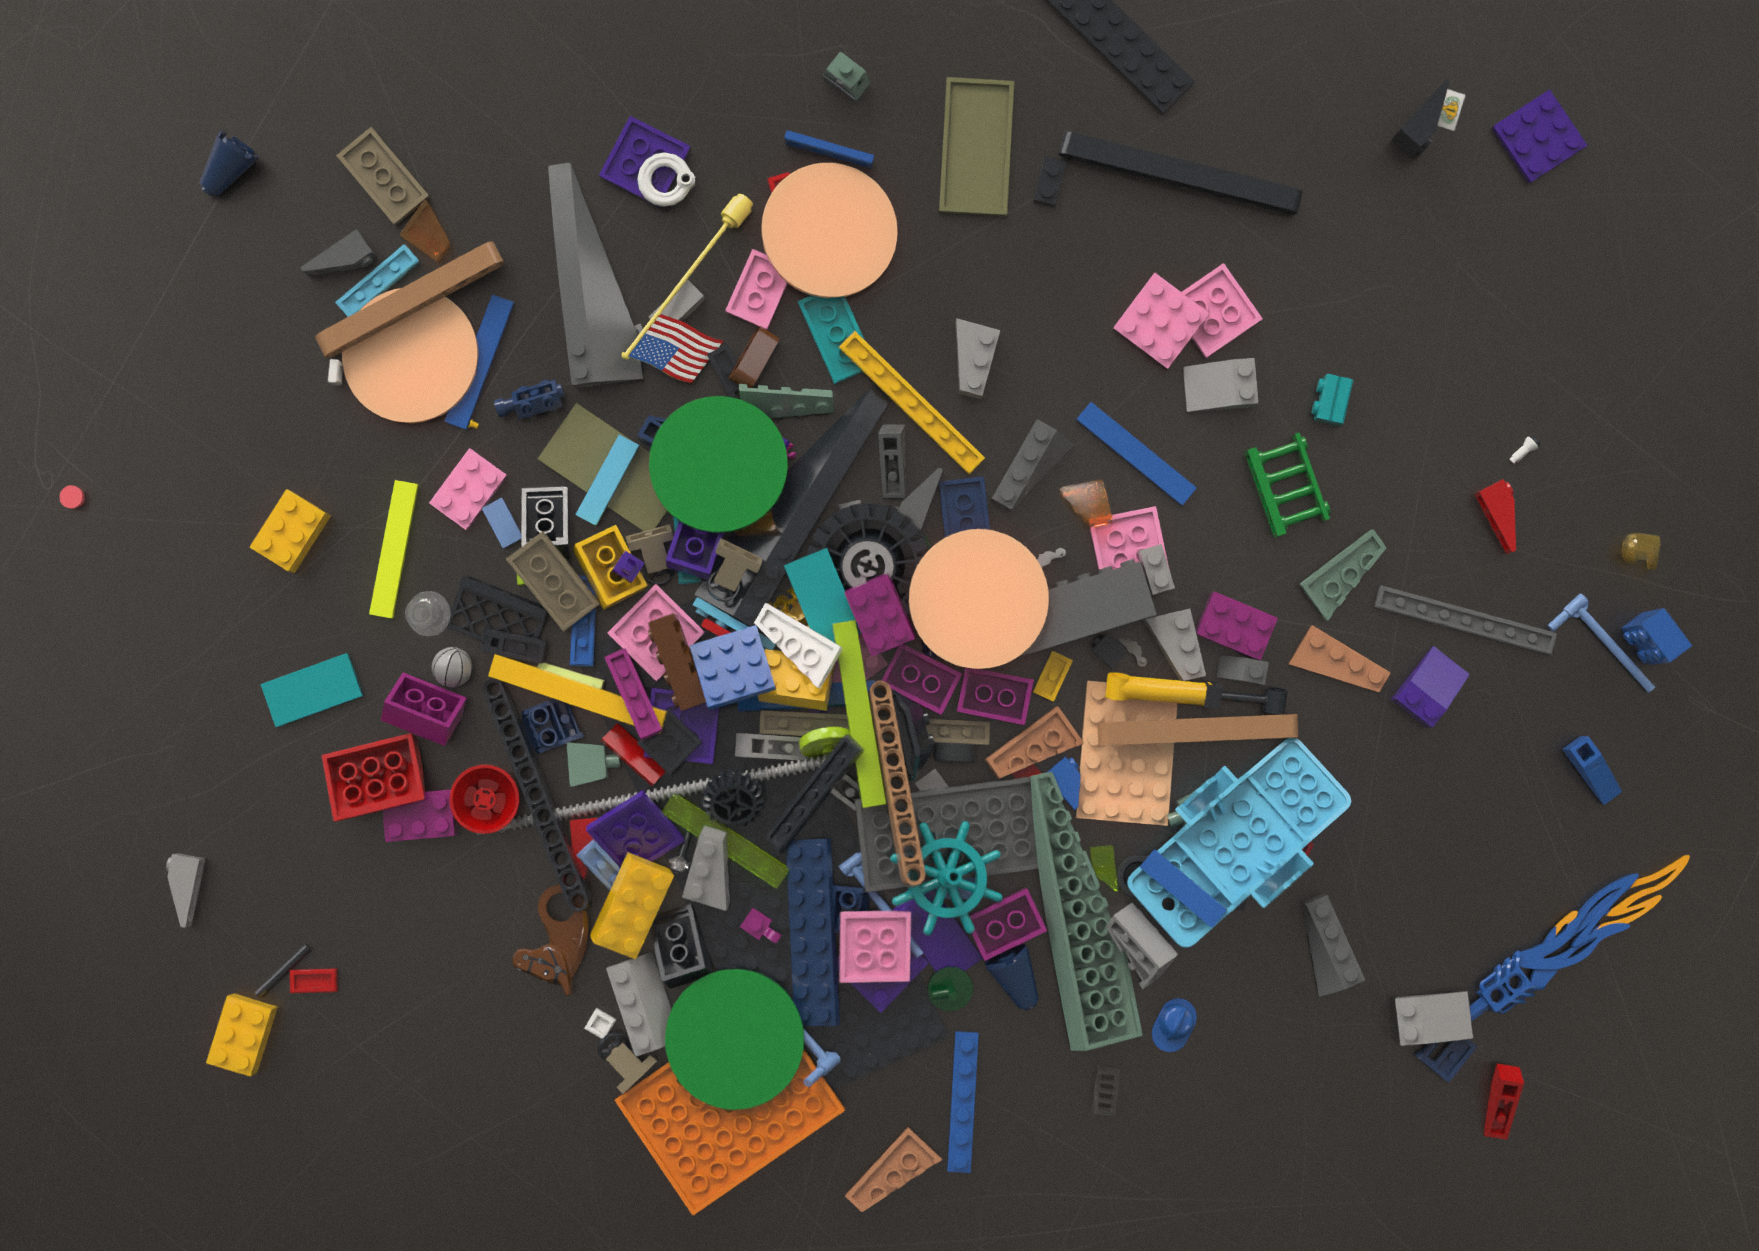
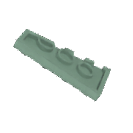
M739 384L740 399L754 405L769 418L834 412L832 390L803 388L798 392L793 391L790 387H781V390H770L768 386L758 385V389L747 388V384Z
M1373 529L1369 530L1299 584L1324 620L1328 621L1331 618L1335 609L1343 603L1352 588L1356 587L1360 582V578L1373 566L1387 548Z

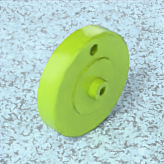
M826 727L810 731L799 740L800 753L805 757H813L814 759H817V756H820V758H823L824 755L828 757L845 734H850V730L842 727Z

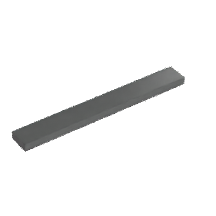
M1382 585L1379 586L1374 608L1549 656L1553 653L1558 634Z

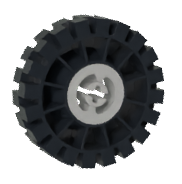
M876 502L853 504L832 514L814 534L812 542L808 547L807 556L827 548L844 591L867 582V577H871L877 572L873 568L866 571V566L859 563L858 571L861 576H857L852 567L855 554L861 550H869L870 554L864 555L860 561L867 563L868 560H871L872 566L876 568L880 565L876 555H881L885 562L884 574L889 572L905 612L908 615L910 613V589L900 594L897 585L901 583L902 588L911 586V581L918 564L930 550L920 527L918 528L914 520L907 514L898 511L899 509Z

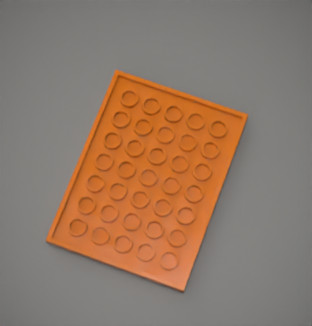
M805 1049L799 1068L783 1091L768 1102L752 1108L740 1110L722 1109L700 1101L681 1085L674 1075L669 1062L615 1099V1102L692 1215H695L845 1111L844 1106L823 1076L811 1087H807L804 1084V1079L817 1068Z

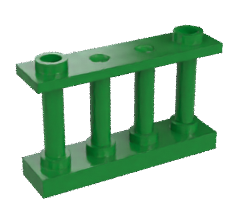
M1300 432L1292 436L1293 443L1264 453L1258 452L1256 447L1245 452L1274 538L1286 534L1285 529H1288V526L1316 516L1320 517L1321 522L1330 519L1329 514H1331L1329 504L1327 501H1323L1306 452L1308 450L1305 437H1301ZM1297 451L1301 464L1273 474L1265 473L1263 465L1266 461ZM1301 473L1305 474L1308 486L1279 496L1273 495L1270 486H1273L1274 482ZM1312 494L1316 507L1288 517L1280 516L1278 510L1280 504Z

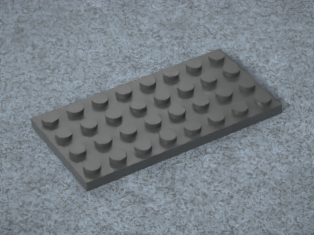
M1031 776L910 792L920 848L926 844L919 829L921 823H927L934 840L942 838L956 839L961 823L967 821L970 824L965 843L972 846L981 857L994 850H998L1001 853L999 859L985 865L987 876L1038 869ZM854 799L865 892L907 887L902 883L898 864L893 863L890 859L891 855L896 854L887 800L886 804L862 808L861 799ZM901 801L895 802V809L898 812H905V804ZM906 824L899 825L900 833L909 835V827ZM904 847L903 854L907 858H913L914 851L910 847ZM940 848L939 851L947 865L952 849ZM960 853L955 869L970 862L963 853ZM929 854L923 860V864L937 869L931 854ZM975 871L963 875L961 879L974 878ZM925 875L924 880L919 885L935 878Z

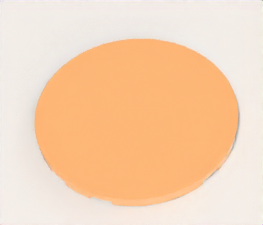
M818 163L794 171L774 189L767 201L762 217L761 230L764 250L769 262H771L779 276L795 289L820 298L847 297L861 292L870 286L888 267L897 243L896 216L885 192L868 175L843 164Z
M394 289L375 297L374 299L369 301L362 309L394 293L399 289ZM444 297L343 351L342 364L350 389L366 408L390 421L409 424L421 423L444 415L464 398L477 372L479 351L477 338L471 322L455 303Z
M985 529L961 531L935 544L918 564L909 592L911 617L924 643L934 653L948 662L962 667L977 669L1005 664L1025 652L1041 632L1047 616L1049 603L1046 578L1034 555L1014 538L997 531Z

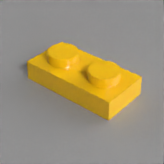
M1051 651L1033 693L1054 702L1073 660Z

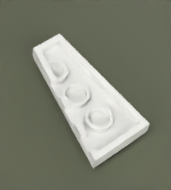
M765 603L754 623L798 666L817 688L821 689L843 648Z

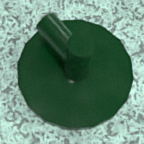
M947 966L939 969L928 982L930 1001L943 1011L962 1009L969 1003L973 995V984L970 976L958 967Z

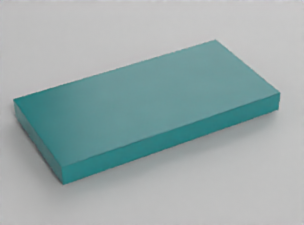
M809 296L798 301L834 385L863 373L839 349V346L854 331L863 338L846 298Z
M825 548L786 564L784 568L809 628L835 643L832 624L856 619L845 596L844 588L828 549ZM856 621L858 635L862 633Z
M349 653L261 684L275 727L286 725L363 697Z

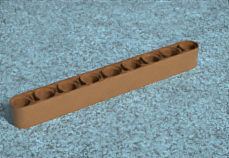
M487 242L321 331L315 336V339L325 358L334 357L502 266L504 261L494 242Z
M877 681L868 690V698L902 883L907 887H915L925 878L923 859L891 688L886 682ZM874 689H882L885 696L883 698L876 697ZM878 711H886L889 719L887 721L881 720L878 717ZM889 733L893 737V742L890 744L885 743L882 739V734ZM894 756L897 760V765H888L886 757ZM891 779H898L901 782V789H894L890 784ZM896 801H901L905 804V812H898L895 809ZM900 824H906L909 827V835L900 833ZM904 847H910L913 849V858H907L904 856ZM909 870H914L918 873V880L916 882L908 879L907 873Z
M1298 714L1097 723L1098 746L1299 737Z

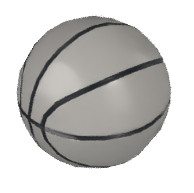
M448 647L439 651L434 657L432 673L436 681L441 685L451 688L458 687L470 678L473 665L469 655L464 650L457 647Z

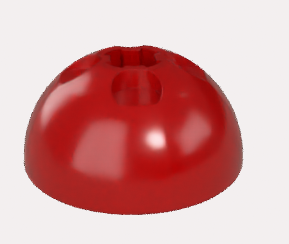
M477 765L462 772L453 783L449 798L450 808L457 822L467 830L480 834L493 833L507 826L514 818L519 805L518 788L512 777L501 768L492 765Z

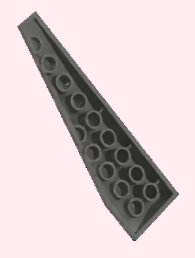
M571 163L548 166L557 268L572 386L580 389L643 380L642 362L633 358L625 360L621 356L622 352L625 353L637 338L638 333L632 322Z

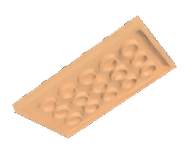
M1087 681L1082 732L1084 744H1081L1079 769L1081 774L1078 808H1076L1075 818L1168 826L1167 814H1169L1174 743L1098 746L1097 723L1176 719L1177 703L1135 699L1124 701L1112 700L1105 697L1107 682Z

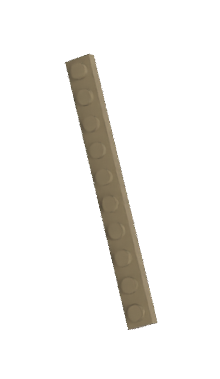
M761 711L760 734L803 736L810 731L826 727L849 729L847 715ZM878 716L883 721L889 719V717ZM929 719L930 725H926L927 732L933 735L934 742L989 745L990 722ZM889 733L882 734L883 740H893Z

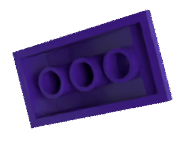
M935 888L923 895L933 904L937 890ZM913 899L893 908V911L911 912L910 936L923 951L924 956L936 972L947 966L958 967L965 971L983 959L956 917H938L932 934L925 935L923 930L929 914L922 910ZM943 901L941 908H949L945 901Z

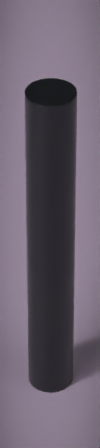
M304 944L254 993L259 998H262L311 951V948Z

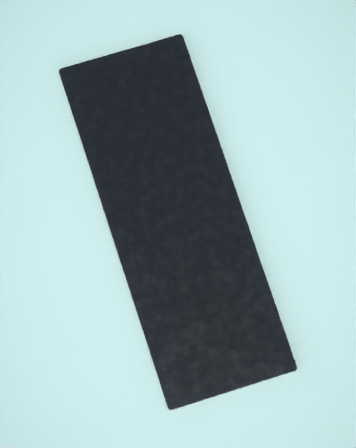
M696 598L679 605L705 632L696 643L719 637L701 626L706 618L695 612L697 607L693 603ZM709 615L707 618L714 623L717 620L711 615ZM730 626L727 629L731 633L737 631ZM757 626L758 633H760V634L764 635L765 637H767V636L763 633V631ZM608 637L595 643L594 667H581L585 675L605 680L603 690L621 696L616 683L602 660L603 657L621 648L612 637ZM629 655L645 687L644 690L649 701L652 688L673 690L672 686H667L664 675L656 681ZM738 702L719 708L713 764L684 761L671 775L666 772L651 786L624 761L623 763L636 792L639 793L643 790L647 793L648 789L653 792L654 788L660 790L661 787L667 789V786H670L672 788L674 784L680 786V783L686 785L687 782L692 784L694 780L696 783L700 779L706 781V778L712 780L713 775L719 777L721 771L729 774L730 769L735 774L739 770L744 774L746 770L748 772H752V769L758 771L759 767L763 770L765 766L771 768V765L778 767V764L783 766L785 762L791 764V761L797 763L798 760L735 756L736 733L772 735L760 734L761 711L739 712ZM801 709L763 710V711L801 712ZM602 715L609 731L618 723L637 741L640 740L634 725ZM773 735V736L802 737V736H793V735ZM818 768L815 771L809 769L808 773L804 770L802 774L796 772V775L790 773L789 776L784 774L782 778L780 776H776V779L770 777V780L764 778L762 782L758 779V784H761L765 794L764 808L761 810L760 817H755L754 823L747 821L746 827L738 824L737 829L734 825L726 828L725 823L718 826L716 820H710L709 814L705 813L702 805L703 793L701 791H698L697 795L693 792L691 796L685 794V797L679 795L678 798L673 796L671 800L668 797L665 801L659 799V802L653 800L656 806L683 836H685L688 827L689 817L692 815V808L699 806L701 809V814L698 816V822L694 828L684 858L679 857L682 843L665 853L682 894L704 825L727 832L730 904L727 911L685 898L687 905H693L707 950L716 970L745 969L765 975L779 984L793 1001L786 850L783 853H778L765 839V836ZM830 793L794 840L831 838L833 885L863 888L854 875L845 876L839 868V865L856 852H860L859 837L842 800ZM677 858H681L684 860V863L681 864L682 862L677 863L675 861ZM878 890V893L890 907L883 890ZM869 896V911H880ZM753 907L773 920L769 927L782 935L777 943L772 942L765 935H762L760 940H758L740 927ZM835 933L836 956L838 957L840 955V933ZM837 971L840 1025L803 1026L825 1053L835 1052L841 1058V1061L829 1073L823 1076L832 1090L940 1042L948 1036L935 1005L930 1001L928 989L920 973L880 1013L850 982L840 983L839 972ZM804 1043L805 1051L817 1067V1060L819 1059Z

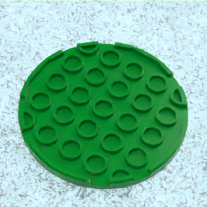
M725 396L700 398L678 408L659 428L653 440L649 456L650 479L653 489L664 508L686 526L712 533H728L741 530L764 517L778 501L785 485L788 469L785 444L772 420L754 405L740 399Z
M725 969L698 979L680 995L667 1021L665 1048L674 1075L691 1095L714 1107L730 1110L747 1109L768 1102L790 1083L802 1059L804 1028L800 1013L792 998L775 981L750 970Z

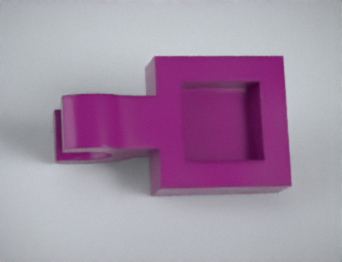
M754 907L740 926L758 940H760L762 935H765L772 942L777 943L782 936L769 927L773 920Z

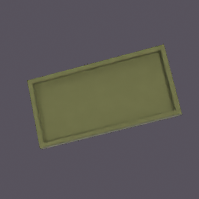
M947 77L939 213L1007 217L1014 81Z
M576 403L538 457V460L588 493L618 435L627 437ZM640 446L607 507L642 531L657 528L668 511L661 504L653 489L649 472L650 453Z

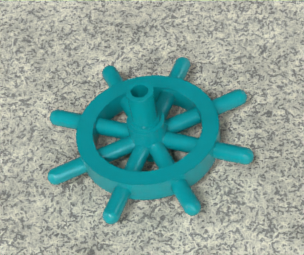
M967 821L961 823L956 839L942 838L934 840L927 823L923 822L919 825L920 832L926 843L920 848L922 859L924 860L931 854L937 867L935 869L924 865L925 875L935 879L920 886L908 887L909 891L894 897L892 903L895 906H899L913 899L922 910L927 912L929 915L923 930L925 935L932 934L938 917L952 918L958 916L966 932L972 934L975 928L968 912L979 903L982 897L996 902H1001L1003 899L1002 894L986 888L987 873L985 868L986 864L999 859L1001 853L998 850H994L981 857L972 846L965 843L970 824ZM940 848L952 849L947 865L939 851ZM960 853H963L970 862L955 869ZM891 855V861L898 864L897 855ZM909 870L907 873L908 879L916 882L918 880V873L914 870ZM975 871V884L961 879L963 875ZM956 887L972 892L964 903ZM938 888L932 904L923 894ZM947 891L955 906L953 908H941Z

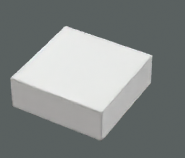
M330 359L328 382L332 385L341 386L343 364L339 360Z
M596 1008L584 1029L603 1039L608 1035L617 1019Z

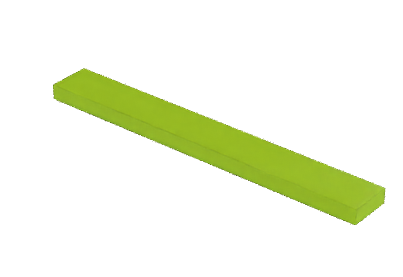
M856 620L834 623L832 627L835 644L843 648L838 657L850 736L864 749L863 753L855 761L862 808L886 804Z

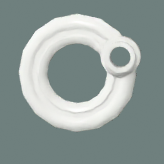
M669 153L655 154L648 158L641 166L638 174L639 190L644 198L652 204L664 207L675 205L683 200L696 183L695 176L685 161L677 155ZM659 167H671L678 175L677 186L671 192H658L652 185V174ZM684 176H689L690 180L688 182H683L682 178Z

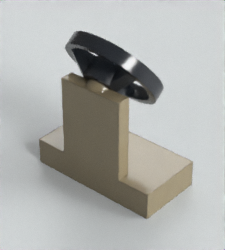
M670 524L625 536L629 551L638 549L642 551L644 558L642 571L647 582L652 585L657 584L658 586L667 584L673 578L675 572L674 569L670 570L666 567L667 555L663 542L673 540ZM645 567L647 569V573H650L648 577L645 574ZM664 573L671 574L668 579L662 582L651 580L654 576H662Z
M720 538L716 546V554L725 557V560L720 570L715 571L709 577L707 589L714 599L726 602L732 600L738 594L739 582L747 568L758 573L762 565V558ZM717 574L714 579L715 583L710 584L712 577ZM711 588H718L719 591L726 592L729 598L716 596Z
M611 1033L600 1041L598 1054L604 1062L610 1063L625 1079L617 1086V1089L624 1094L659 1059L652 1053L641 1062L629 1049L630 1043L625 1035L622 1033ZM616 1037L615 1041L610 1043L607 1049L601 1051L603 1044L607 1040ZM620 1037L625 1039L626 1045L624 1043L620 1045Z

